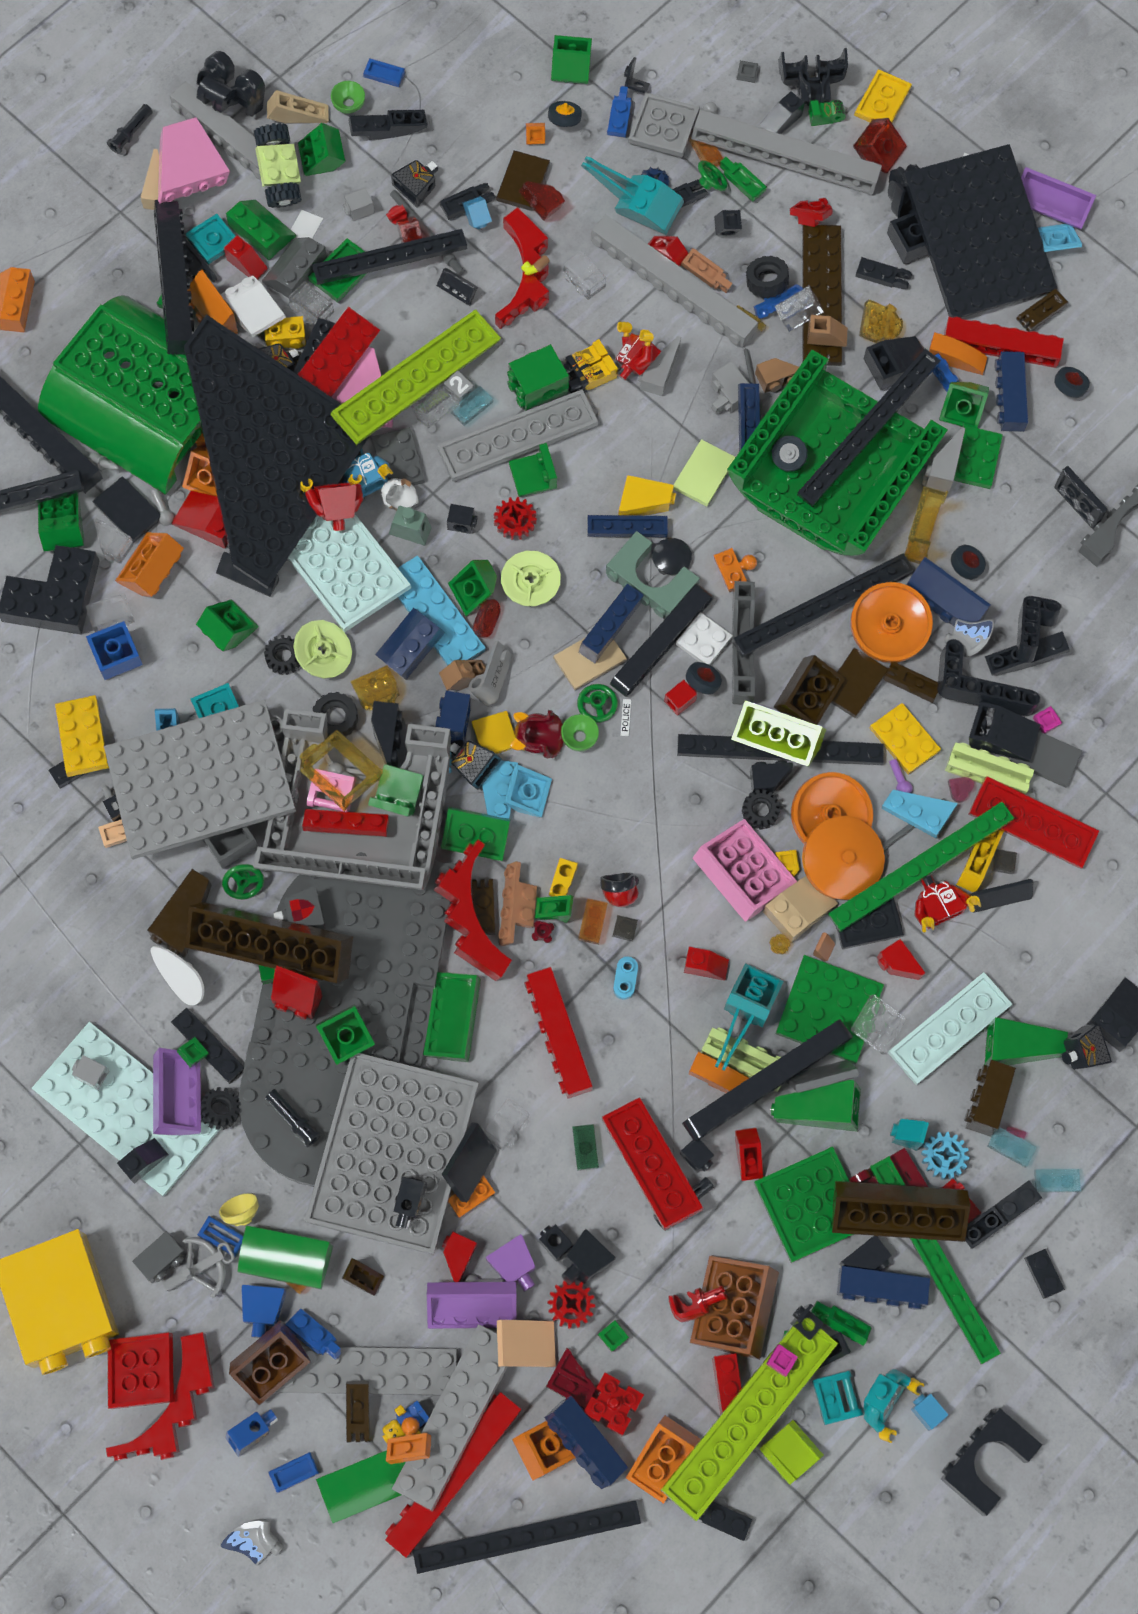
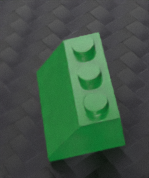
M257 200L239 201L226 213L228 226L268 260L272 259L296 237L292 230Z

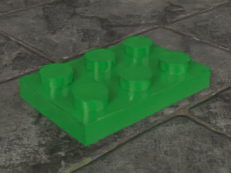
M346 238L324 261L365 251ZM314 272L308 278L311 283L338 303L366 274L317 285Z
M964 425L965 432L954 481L991 489L1003 434Z
M449 807L441 849L463 853L469 843L474 844L477 840H480L485 845L479 853V857L503 861L511 819Z

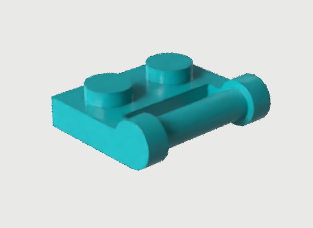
M851 1371L812 1380L824 1425L863 1415L862 1409L858 1407L851 1382ZM842 1380L850 1407L849 1412L844 1411L836 1381Z

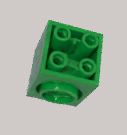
M551 344L508 363L509 371L507 376L509 381H507V385L511 392H515L519 407H523L525 411L568 395L569 375Z

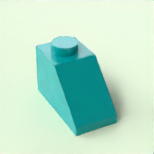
M900 1119L897 1124L893 1123L890 1136H893L892 1143L917 1151L924 1144L929 1123Z

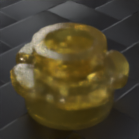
M777 934L775 937H772L769 942L772 952L775 954H785L788 952V947H790V940L785 938L783 934Z

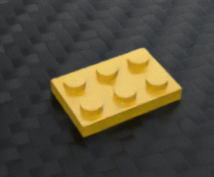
M903 703L869 727L880 742L884 743V747L894 759L897 758L899 765L908 775L941 750Z

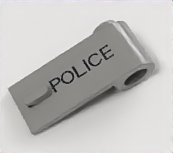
M499 641L494 643L484 674L474 677L468 686L469 691L486 706L497 702L513 656Z

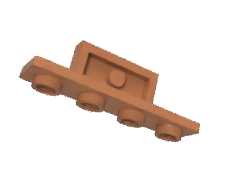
M518 861L508 864L504 872L505 887L502 892L504 899L503 908L500 913L502 918L501 928L498 935L500 946H506L514 942L515 925L526 928L534 926L537 886L519 882L521 862Z

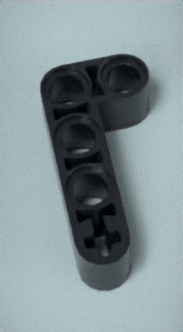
M1026 596L1024 598L1018 618L1016 648L1018 660L1024 663L1034 661L1039 645L1040 625L1048 627L1056 625L1061 610L1059 602L1036 596Z

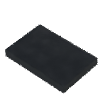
M1069 466L1062 469L1054 488L1083 520L1094 529L1102 521L1108 510L1107 507Z
M123 476L92 501L132 543L136 542L159 522L161 515Z
M894 898L843 931L839 932L837 929L842 950L904 936Z
M474 1122L471 1123L441 1174L460 1201L466 1203L497 1152L480 1125Z

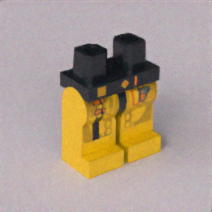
M599 339L592 342V346L567 356L565 363L562 364L568 375L572 377L569 380L568 387L570 393L582 389L586 393L587 390L617 378L618 368Z

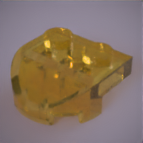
M868 299L864 304L859 336L874 343L896 338L903 329L902 318L899 319L896 313L897 308L890 303L883 306Z
M388 665L350 681L361 706L366 711L373 709L374 701L395 703L397 697L400 696L396 680Z

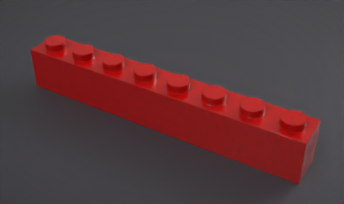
M501 1392L498 1396L493 1394L488 1404V1409L480 1419L434 1510L431 1511L416 1502L412 1506L407 1504L399 1514L402 1516V1519L397 1525L393 1522L385 1532L388 1536L385 1541L405 1558H408L522 1409Z

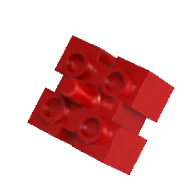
M604 1373L596 1388V1391L600 1393L598 1398L591 1397L584 1412L591 1420L599 1423L600 1419L607 1421L608 1425L606 1428L622 1437L631 1421L627 1417L630 1410L633 1412L637 1410L644 1394L630 1386L626 1390L618 1387L620 1380Z

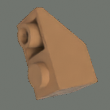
M811 315L807 344L846 347L848 328L831 316Z
M773 358L757 364L755 375L764 393L775 392L788 384L799 366Z
M454 660L439 674L447 691L462 690L469 686L474 677L484 674L486 666L482 660Z

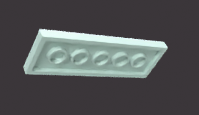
M983 972L889 1050L888 1054L914 1084L917 1085L987 1027L995 1017L997 1018L1006 1011L1012 1003Z

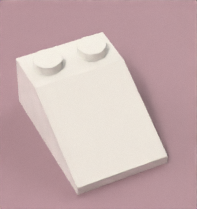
M253 275L243 279L239 284L228 288L220 294L233 311L235 321L252 337L286 318L267 290Z

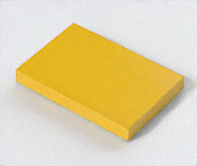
M878 69L854 116L889 130L912 84Z

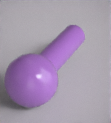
M897 758L889 761L898 783L896 790L912 793L913 786L909 781L905 780Z

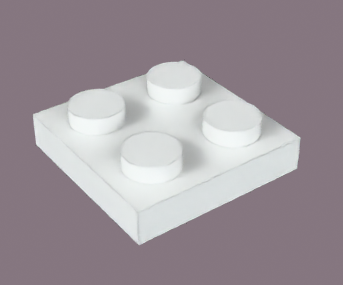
M700 612L676 641V645L697 661L711 665L730 642L733 635Z

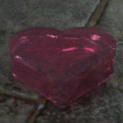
M961 777L948 780L952 800L957 803L966 800L968 793L974 787V782L971 778Z

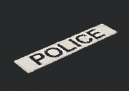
M623 699L620 736H629L630 699Z

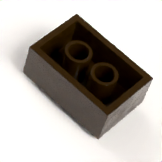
M990 1060L986 1065L983 1064L982 1069L978 1070L976 1081L979 1083L976 1089H973L970 1101L973 1104L970 1109H967L964 1121L967 1122L966 1129L990 1137L999 1129L1016 1070L1015 1067Z

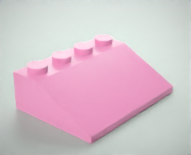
M745 819L702 845L692 858L745 922L764 910L770 901L797 882Z

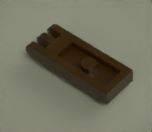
M1055 288L1019 314L1016 320L1020 322L1025 318L1021 325L1026 327L1028 324H1031L1026 330L1028 332L1033 331L1066 307L1068 301Z
M891 662L890 668H888L887 674L883 678L886 682L926 701L934 702L938 694V682L896 662Z
M472 879L473 907L476 917L486 935H495L493 879L488 880L489 887H485V879H480L481 887H477V880Z
M346 1381L347 1443H351L352 1434H355L356 1443L361 1441V1434H364L365 1442L370 1441L369 1381Z

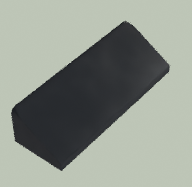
M225 551L221 556L216 574L268 597H271L279 582V577L276 575L268 589L234 568L230 553Z
M1027 879L972 892L970 896L979 897L981 907L973 905L974 913L1032 899L1033 880Z

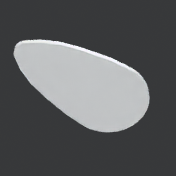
M153 946L151 948L153 960L174 993L188 1005L200 1003L204 997V984L199 973L192 967V964L186 962L169 949Z

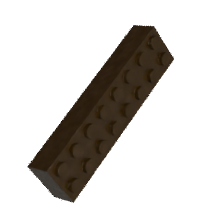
M205 902L189 906L185 948L274 969L276 966H280L303 976L333 983H339L349 978L353 936Z

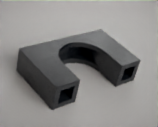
M1001 1408L995 1409V1411L991 1409L985 1415L983 1426L981 1428L977 1426L969 1436L972 1440L967 1446L963 1444L955 1455L958 1457L953 1464L949 1462L941 1471L944 1474L941 1480L982 1516H987L1001 1498L979 1479L975 1471L974 1461L978 1450L988 1442L999 1443L1005 1446L1023 1463H1028L1042 1446L1037 1439Z

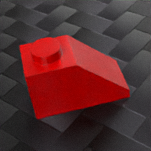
M238 235L224 247L226 260L247 277L253 275L258 280L268 270V267L252 246Z
M654 236L648 243L678 266H681V263L688 255V251L678 236Z
M901 939L882 950L877 956L880 968L883 971L886 970L890 975L920 980L925 974V971Z
M689 946L684 973L725 981L729 959L710 950Z
M757 1128L735 1130L736 1151L741 1180L763 1178L761 1141Z
M452 1232L451 1236L447 1235L445 1237L442 1248H444L443 1253L453 1281L461 1282L477 1247V1242Z

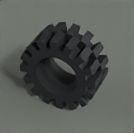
M281 635L280 639L275 636L274 641L270 639L268 641L269 645L265 646L264 656L269 669H272V672L276 673L278 671L279 675H282L283 672L288 675L289 671L295 672V667H300L293 648L295 639L292 640L291 636L285 638L284 635ZM288 649L291 652V657L284 662L277 660L275 655L278 650Z
M758 789L755 793L751 792L749 796H746L742 806L743 819L747 820L749 825H753L752 828L756 829V827H759V830H763V827H766L768 829L778 819L780 802H777L778 798L776 796H772V792L768 794L766 790L763 789L760 792ZM757 803H764L768 806L769 813L766 816H757L753 811V806Z
M217 1087L216 1091L213 1088L209 1093L207 1092L201 1103L203 1123L207 1124L209 1122L208 1127L210 1128L215 1125L216 1130H220L221 1126L223 1130L227 1129L228 1125L229 1127L233 1126L241 1110L239 1108L241 1102H238V1095L234 1097V1091L228 1093V1088L221 1091V1087ZM214 1103H223L228 1107V1112L223 1115L217 1114L213 1111L212 1105Z

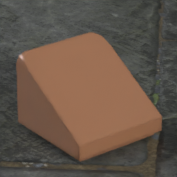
M822 933L813 952V956L823 961H828L835 946L834 941L827 933Z

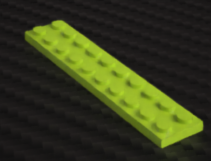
M475 309L334 409L330 415L357 445L442 384L457 370H461L489 350L501 338Z
M805 1318L802 1322L804 1330L812 1331L814 1329V1322L810 1318ZM792 1326L778 1343L798 1357L788 1375L784 1377L766 1365L774 1351L773 1349L660 1489L694 1521L701 1517L838 1344L821 1328L811 1340H808Z

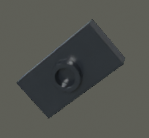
M448 268L443 269L436 285L467 305L471 304L478 289L476 285Z

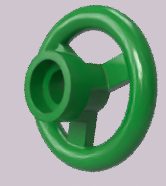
M704 160L698 163V170L702 176L699 182L705 189L710 190L712 187L718 191H725L727 189V180L715 165Z
M592 684L580 692L577 699V707L580 714L587 715L596 723L609 720L615 714L618 700L614 691L608 686ZM593 690H601V691H595V692H593V693L590 695V697H587V696H586L589 692H591V691H593ZM610 697L612 706L610 711L604 715L602 707ZM600 700L601 703L596 704L594 701ZM583 703L590 704L596 709L597 716L587 713Z
M236 865L225 873L222 886L226 894L232 898L240 900L249 899L256 896L262 890L264 875L260 869H254L253 865ZM230 877H232L238 885L236 892L231 890L229 887L228 882ZM258 882L252 891L243 893L249 884Z

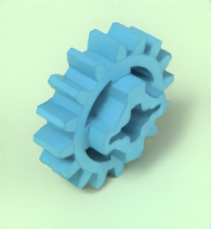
M938 1132L936 1139L930 1136V1143H924L923 1146L927 1150L921 1152V1155L926 1156L922 1160V1164H928L927 1172L930 1170L934 1171L933 1177L940 1174L941 1180H944L946 1175H948L951 1180L954 1178V1173L958 1176L961 1175L960 1168L966 1169L967 1165L964 1162L968 1161L969 1157L964 1154L969 1149L962 1148L964 1140L958 1142V1135L955 1134L951 1138L949 1132H946L944 1137H942V1134ZM942 1142L939 1149H932L934 1145ZM943 1152H946V1156H949L947 1160H944V1156L941 1155ZM932 1160H935L939 1167H937ZM958 1162L956 1167L949 1169L951 1163Z

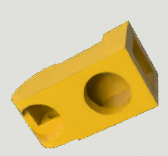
M559 858L549 896L568 895L569 888L578 869V863Z

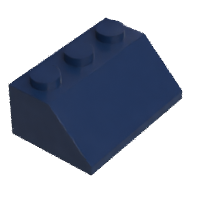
M413 607L375 655L407 680L445 632Z

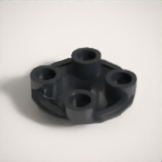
M666 538L655 545L652 552V560L661 574H678L683 567L689 569L692 552L683 540Z

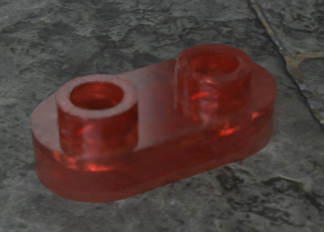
M495 599L486 600L479 608L473 623V631L478 637H489L493 633L501 612L500 604Z

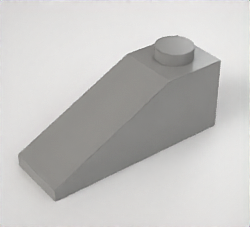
M677 336L670 342L643 374L639 376L638 381L641 382L640 390L663 396L680 348L681 337Z

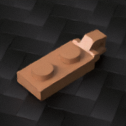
M694 248L691 249L681 263V266L711 288H718L727 293L732 286V283L725 278L724 270Z

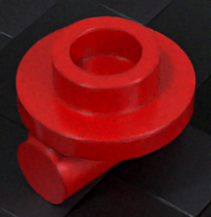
M403 204L401 206H393L386 214L390 222L395 225L402 224L407 219V211Z

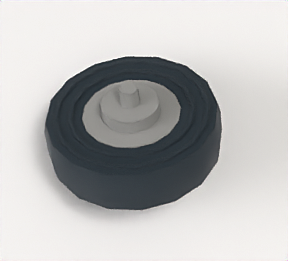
M795 436L780 438L772 449V459L775 465L786 472L800 469L808 457L805 443Z

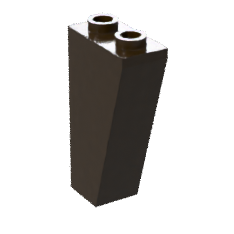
M191 869L147 929L151 936L150 940L159 946L162 943L173 953L184 958L189 951V948H185L189 906L200 902L206 903L212 887L208 878Z

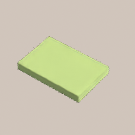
M701 439L675 481L673 490L707 507L728 473L727 468L735 459V456Z

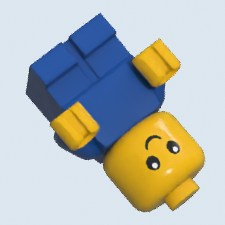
M418 1401L414 1402L406 1410L402 1405H399L394 1409L397 1413V1420L393 1419L382 1428L384 1433L382 1437L386 1443L388 1439L403 1437L405 1434L402 1431L401 1425L404 1419L408 1417L416 1418L420 1429L426 1425L429 1417Z

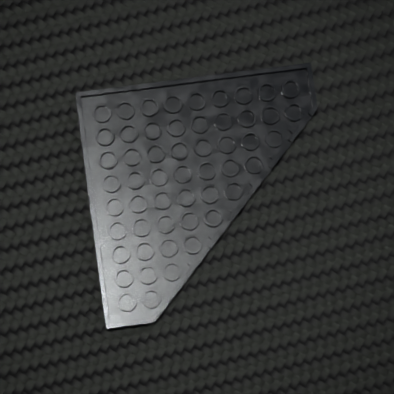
M206 314L184 345V351L232 565L268 589L317 516L309 505L305 492L300 489L301 481L305 487L310 486L308 479H311L313 481V490L314 486L338 484L370 436L356 445L330 415L341 403Z

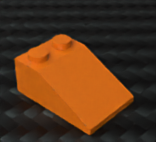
M664 1415L626 1476V1479L664 1504L668 1497L660 1489L701 1439Z
M547 1421L512 1439L532 1481L576 1458L570 1450L564 1447L557 1433L549 1428Z

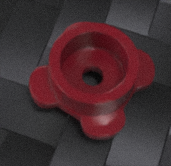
M536 921L534 923L535 930L532 934V939L534 941L542 940L545 943H550L552 941L551 933L554 930V925L552 923Z

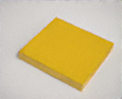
M507 711L472 721V726L480 746L496 754L512 749L511 743L516 738Z

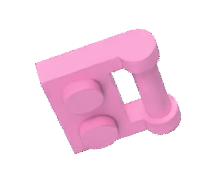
M314 769L307 806H319L349 812L356 778ZM317 792L343 797L342 803L317 798Z

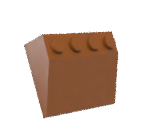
M709 1256L702 1291L708 1292L723 1286L727 1299L711 1304L709 1313L695 1319L690 1343L760 1360L779 1272L766 1265Z

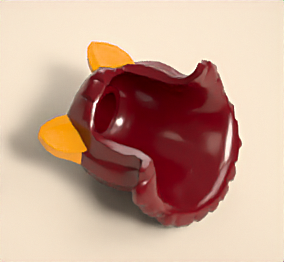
M548 710L547 715L541 713L529 715L523 712L514 713L513 717L517 725L514 732L516 739L511 743L512 749L517 751L526 750L532 753L543 752L544 758L547 759L554 758L561 752L564 743L561 736L563 723L552 710Z

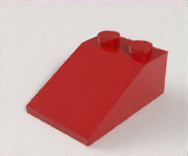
M190 491L172 521V525L225 549L228 542L217 496Z
M276 966L271 1001L275 1005L274 1008L282 1012H287V1010L295 1012L294 1015L303 1020H306L307 1017L313 1019L323 997L318 981Z

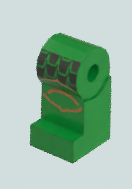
M818 100L810 101L808 115L811 126L841 122L846 118L844 105L840 100L827 103H818Z

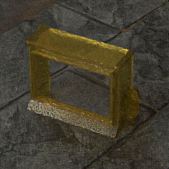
M926 486L923 487L905 551L908 561L920 564L924 557H928L927 552L931 544V534L941 504H944L947 497V490L942 492Z
M338 730L319 745L312 744L300 754V771L344 812L352 802L373 784L380 781V777L383 774L381 768L375 765ZM334 747L367 776L346 796H343L312 767Z

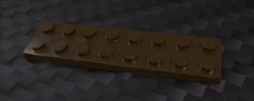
M803 225L802 288L807 291L808 297L802 299V363L810 351L814 350L829 359L827 366H841V346L807 344L811 315L831 316L842 324L841 225H817L815 227Z

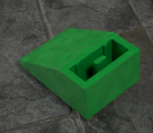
M78 493L38 503V534L44 552L55 550L56 545L65 547L84 546Z

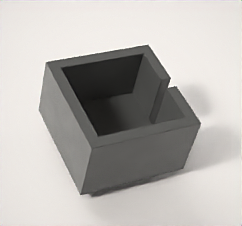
M247 827L202 839L222 869L258 847L255 838Z

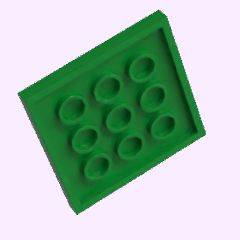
M804 955L775 1034L802 1044L841 1019L853 1038L830 1053V1055L856 1064L884 984Z
M833 1147L754 1181L757 1192L790 1263L855 1235L832 1233L835 1181L849 1182Z

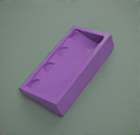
M1025 167L1021 179L1031 209L1081 230L1096 195Z
M158 1048L153 1055V1134H200V1061L190 1068L177 1053V1050Z
M427 1282L428 1329L477 1328L478 1324L485 1328H497V1320H517L516 1282Z

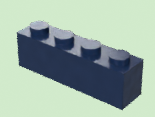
M1001 352L999 358L995 359L994 366L995 371H998L995 386L999 389L996 405L1000 406L997 423L1001 425V431L1024 432L1028 424L1024 352Z
M626 584L582 641L578 653L595 664L640 606L644 595L629 584Z
M841 1266L839 1268L837 1295L842 1296L843 1300L848 1301L862 1298L865 1303L877 1304V1301L886 1302V1306L899 1307L900 1304L908 1305V1309L921 1310L922 1307L928 1305L930 1278Z
M572 1396L562 1400L544 1417L548 1422L549 1428L557 1433L564 1447L573 1453L577 1463L588 1472L592 1482L600 1487V1489L610 1486L629 1468Z

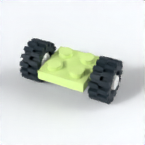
M272 123V125L266 124V126L256 128L254 130L255 150L262 187L271 186L265 189L268 207L280 208L282 206L298 204V202L302 201L299 188L301 179L294 144H289L291 141L288 125Z

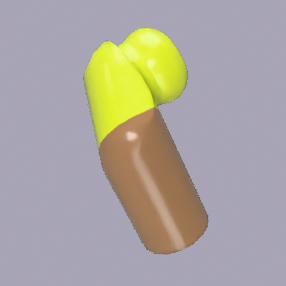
M543 255L533 265L526 261L521 266V270L525 272V275H532L540 272L549 264L550 260L547 256Z

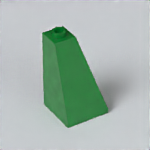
M995 1017L987 1026L984 1064L986 1065L990 1060L1006 1065H1015L1060 1058L1066 1052L1064 1040L1068 1038V1032Z
M847 1080L799 1093L794 1092L775 1097V1103L771 1105V1116H774L777 1123L858 1132L861 1089L855 1080Z

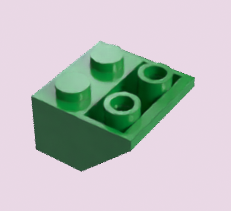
M554 36L551 81L588 84L592 38Z
M321 123L298 142L303 172L306 176L333 172L346 162L340 132L335 127Z

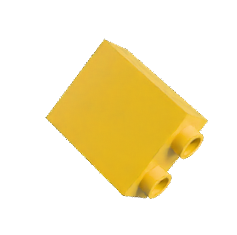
M76 1229L0 1259V1288L25 1365L32 1368L40 1367L41 1374L47 1375L67 1367L66 1356L83 1350L85 1358H90L111 1349L109 1339L118 1336L119 1332L85 1233Z

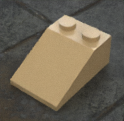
M805 876L765 906L763 913L785 938L792 943L830 912L832 908L836 907L838 903L835 899L829 898L817 891L809 882L807 876Z

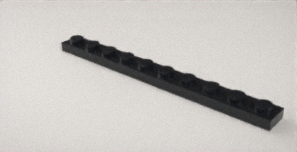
M925 348L797 492V496L813 507L934 371L941 360Z
M902 553L734 637L732 642L741 658L858 600L872 586L880 583L894 582L912 573L914 569L905 554Z
M678 734L677 756L791 761L731 740L732 736ZM822 741L820 749L812 762L883 765L884 743Z
M631 1501L413 1550L416 1572L420 1574L641 1524L637 1502Z

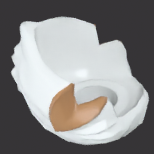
M393 478L381 488L384 505H387L390 509L397 511L398 506L411 508L419 502L416 489L405 478Z

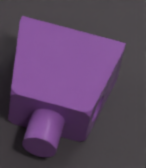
M521 1234L486 1256L488 1264L505 1282L518 1281L524 1292L535 1285L529 1274L536 1267Z

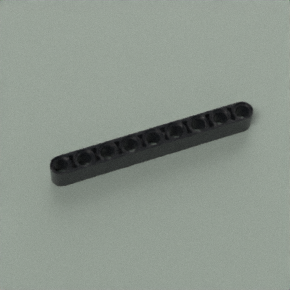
M837 1020L689 1117L682 1123L694 1142L700 1140L847 1043L853 1036L842 1020Z

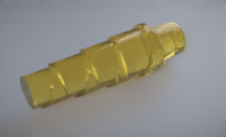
M739 305L736 306L758 322L757 329L761 332L766 328V325L756 315H753Z

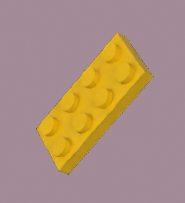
M96 695L56 703L55 708L67 777L109 768L104 749L105 742Z

